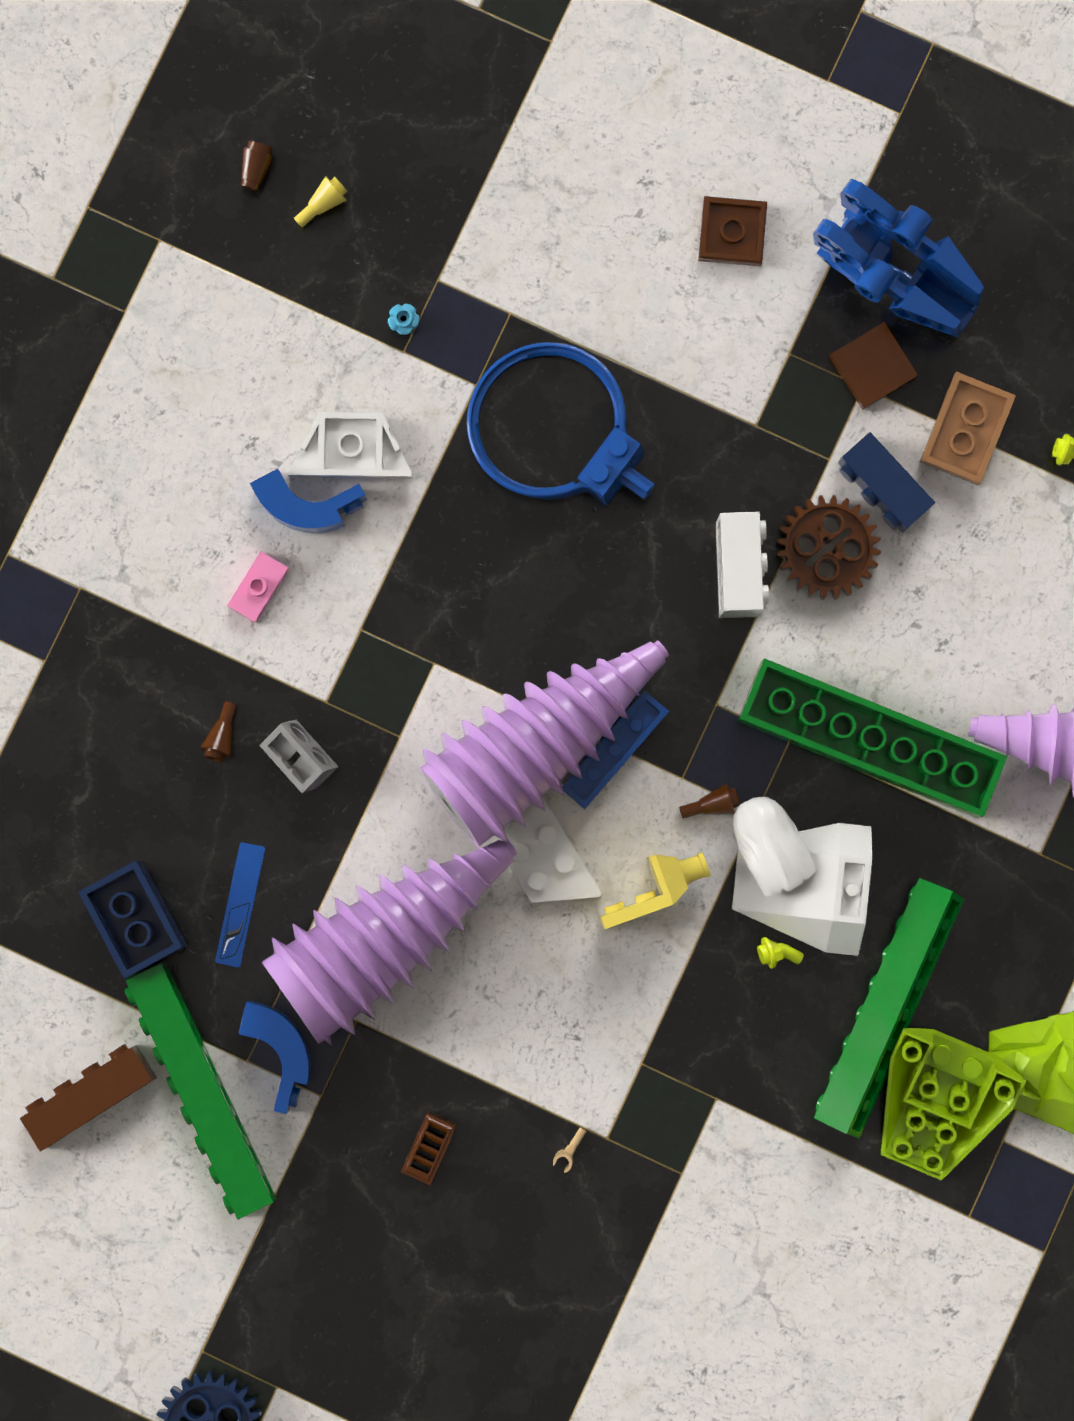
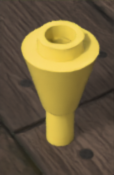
M325 176L308 202L309 205L294 217L295 221L303 228L317 214L320 215L347 201L344 197L347 190L336 177L329 180Z

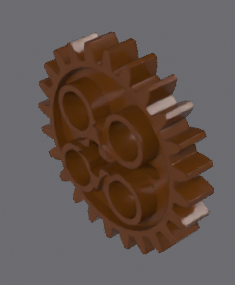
M820 495L817 505H814L810 499H807L805 501L806 510L804 511L797 505L794 508L797 518L787 515L785 521L790 527L781 526L779 532L786 536V538L777 539L776 545L784 547V550L776 554V558L786 559L780 570L790 569L792 573L787 578L788 582L796 578L799 580L796 587L797 591L804 586L809 587L808 597H811L818 590L821 600L826 598L828 592H831L834 600H837L841 589L847 596H850L852 594L851 585L859 590L863 587L860 577L866 580L871 579L872 575L867 568L876 569L878 567V563L871 559V557L881 554V550L873 548V545L878 543L881 537L871 536L877 525L867 526L865 522L870 517V514L868 513L860 517L858 512L861 505L858 504L851 510L848 508V498L841 505L837 504L836 495L831 497L829 503H826L824 497ZM823 519H835L838 523V531L835 533L827 532L823 527ZM846 529L851 530V534L833 548V553L828 551L811 566L806 565V561L823 548L824 542L829 544ZM809 538L814 544L813 551L810 553L802 552L798 547V539ZM851 542L858 547L859 554L857 557L850 558L845 555L843 551L845 543ZM822 562L829 563L834 569V575L830 578L821 576L818 572V565Z

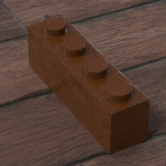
M126 1044L120 1046L108 1054L112 1059L102 1066L98 1062L81 1071L83 1078L73 1084L69 1079L53 1089L56 1094L54 1097L46 1102L41 1097L25 1107L28 1113L22 1116L20 1120L40 1152L157 1079V1076L137 1045L129 1049Z

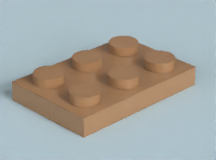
M956 372L919 462L979 486L1016 395Z

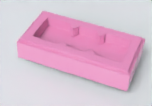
M261 551L227 606L256 623L289 571V568Z

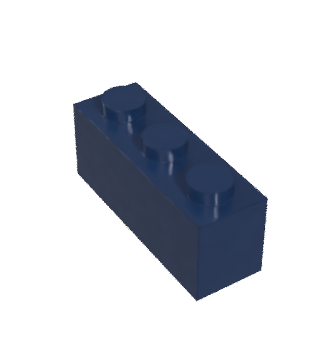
M871 432L844 454L838 462L841 466L839 471L843 477L850 483L854 481L863 490L861 495L865 501L872 507L877 505L885 514L883 515L884 521L895 531L899 529L903 533L936 503Z

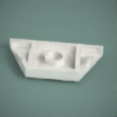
M318 412L311 431L300 446V451L293 465H290L288 469V476L412 479V472L383 413Z
M544 798L546 812L531 805L524 811L527 828L514 821L506 834L507 839L517 852V855L513 857L514 861L509 867L531 903L600 897L602 895L601 891Z

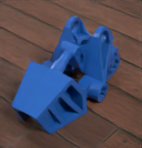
M850 179L840 193L841 206L846 208L842 227L828 219H823L813 233L814 244L820 247L817 255L836 271L855 284V289L870 301L879 302L884 293L895 299L889 309L897 317L959 337L979 307L984 290L981 281L949 236L933 242L924 235L933 223V219L925 211L913 205H909L905 212L898 211L868 186L857 180ZM892 239L921 259L914 274L906 270L902 271L890 264L893 259L892 244L890 243Z

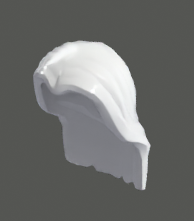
M756 797L745 801L738 807L733 819L734 833L741 854L765 896H772L773 891L781 893L784 889L789 892L801 885L803 880H808L815 873L816 869L811 855L796 825L782 806L768 797Z

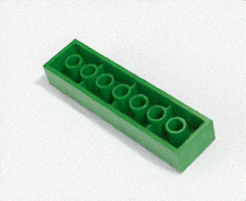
M765 658L759 664L737 719L739 723L976 819L984 817L1007 759L1005 755Z

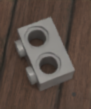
M297 720L281 723L259 745L301 793L317 789L338 768L337 764Z

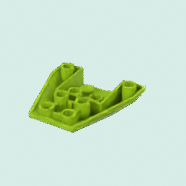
M903 1028L890 1055L881 1155L942 1181L1013 1110L1026 1084V1079L994 1054L934 1029Z

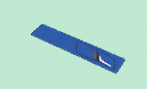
M244 842L240 843L216 953V963L240 967L265 852V847Z

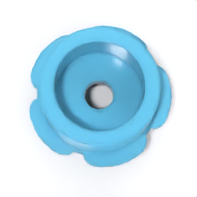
M405 303L402 306L397 304L389 312L388 324L390 328L401 335L410 334L419 324V315L416 314L415 307ZM405 316L407 319L406 321H401L400 318Z

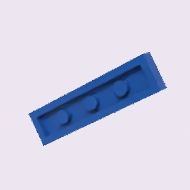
M644 690L626 711L628 719L621 717L611 729L615 741L604 737L595 747L600 761L588 756L579 766L582 779L572 774L562 786L563 791L585 810L668 714L669 710Z

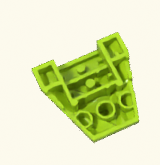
M1074 1011L989 1031L987 1052L994 1054L1026 1079V1084L1013 1109L1074 1134Z

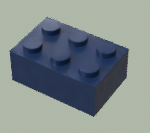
M136 860L78 892L124 979L131 978L188 947L143 861Z

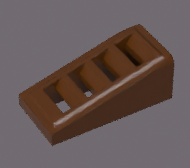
M427 1112L401 1172L431 1185L457 1124ZM428 1125L445 1132V1138L427 1131ZM423 1137L441 1144L440 1149L437 1150L422 1143ZM418 1148L436 1156L434 1162L417 1155ZM414 1160L431 1168L429 1173L427 1174L412 1167V1161Z

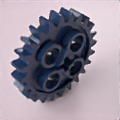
M210 1370L206 1380L202 1379L199 1372L195 1373L193 1383L184 1377L181 1381L183 1390L174 1385L170 1389L174 1398L165 1396L162 1400V1403L168 1409H159L156 1415L164 1419V1421H181V1417H186L190 1421H226L222 1417L221 1412L223 1408L228 1407L237 1412L238 1419L236 1421H254V1419L261 1416L262 1410H252L257 1397L249 1399L245 1397L249 1390L248 1386L243 1387L241 1390L236 1388L239 1378L236 1377L229 1384L226 1382L225 1372H223L219 1380H215L213 1371ZM195 1398L202 1400L205 1403L206 1411L202 1413L194 1412L191 1409L190 1400Z

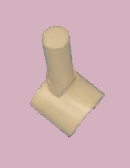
M581 1127L578 1129L565 1150H559L555 1154L553 1166L558 1158L565 1157L569 1163L565 1167L564 1173L571 1169L575 1149L587 1131Z

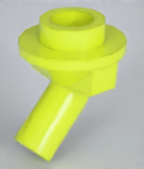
M1064 434L1062 439L1057 438L1055 441L1052 457H1056L1057 465H1069L1072 458L1074 459V438L1070 437L1069 434Z
M766 937L761 938V945L757 946L761 963L763 965L768 964L771 969L775 968L778 961L784 958L798 965L804 957L802 952L784 943H776Z

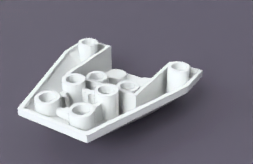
M836 823L799 831L811 855L816 871L808 880H803L801 885L787 892L785 889L781 893L773 891L772 896L764 895L748 868L738 845L732 900L733 910L821 951L858 956L866 925L872 866L871 826Z

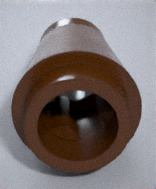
M248 141L247 147L243 148L242 181L240 186L259 191L260 185L274 158L271 155L273 147L259 142Z

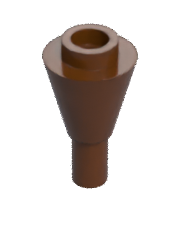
M224 702L219 720L216 721L200 746V750L205 752V758L216 762H222L223 758H231V723L237 707L236 704Z
M728 783L700 798L699 801L679 806V809L684 819L702 813L703 815L735 814L736 807H739L741 804L736 788L730 789Z

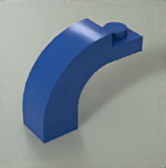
M279 469L250 483L258 500L274 519L288 528L305 533H325L344 527L345 525L340 514L344 512L346 515L353 514L363 508L362 503L367 501L360 484L322 502L305 501L291 492Z
M248 1001L245 1005L238 1034L262 1040L272 1046L277 1052L282 1064V1078L273 1111L287 1114L290 1111V1107L296 1108L301 1089L296 1088V1083L304 1085L310 1083L312 1061L308 1043L299 1027L286 1014L269 1005Z

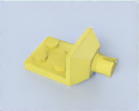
M698 853L696 856L683 860L664 855L647 857L660 894L655 895L654 890L635 896L636 903L625 907L621 901L605 907L604 911L606 914L599 916L603 928L608 929L674 905L686 892L688 884L711 876L703 853Z

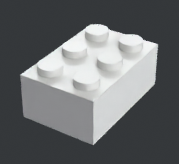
M760 512L720 513L716 521L719 618L758 617L763 609L766 608V605L769 604L768 585L762 584V577H764V573L768 569L767 553H761V545H763V540H766V521H760Z

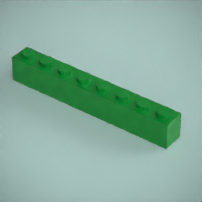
M919 878L917 884L909 892V903L904 914L896 922L894 937L890 945L883 951L882 964L879 971L869 983L868 996L864 1004L857 1010L856 1023L853 1030L845 1038L842 1046V1055L838 1064L830 1072V1082L825 1093L820 1096L816 1104L814 1119L859 1139L888 1075L890 1055L903 1028H908L964 902V898L955 892Z
M161 963L126 980L128 988L125 989V994L132 1006L137 1005L142 1015L138 1020L146 1036L151 1034L156 1047L152 1048L154 1056L160 1066L164 1064L170 1075L166 1078L171 1092L174 1095L179 1094L184 1106L180 1107L183 1118L188 1125L193 1124L198 1136L194 1137L195 1143L202 1155L207 1154L212 1164L208 1167L209 1173L216 1185L220 1183L226 1194L222 1199L230 1215L235 1213L238 1220L273 1203L277 1197L167 964Z

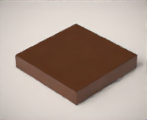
M704 196L698 261L761 267L767 201Z
M885 322L829 356L862 410L918 376Z

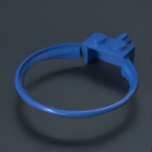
M544 342L523 346L497 360L484 373L476 385L467 413L469 443L480 466L501 486L527 497L544 500L563 499L588 492L605 505L610 503L622 485L644 500L647 496L651 495L655 484L634 470L645 454L642 445L627 435L626 407L619 385L608 368L593 355L577 347L562 343ZM538 356H561L573 359L591 369L604 383L611 396L615 414V428L577 478L580 482L577 484L573 481L565 485L548 488L521 484L499 471L484 450L479 431V416L483 400L496 379L507 369L521 361Z

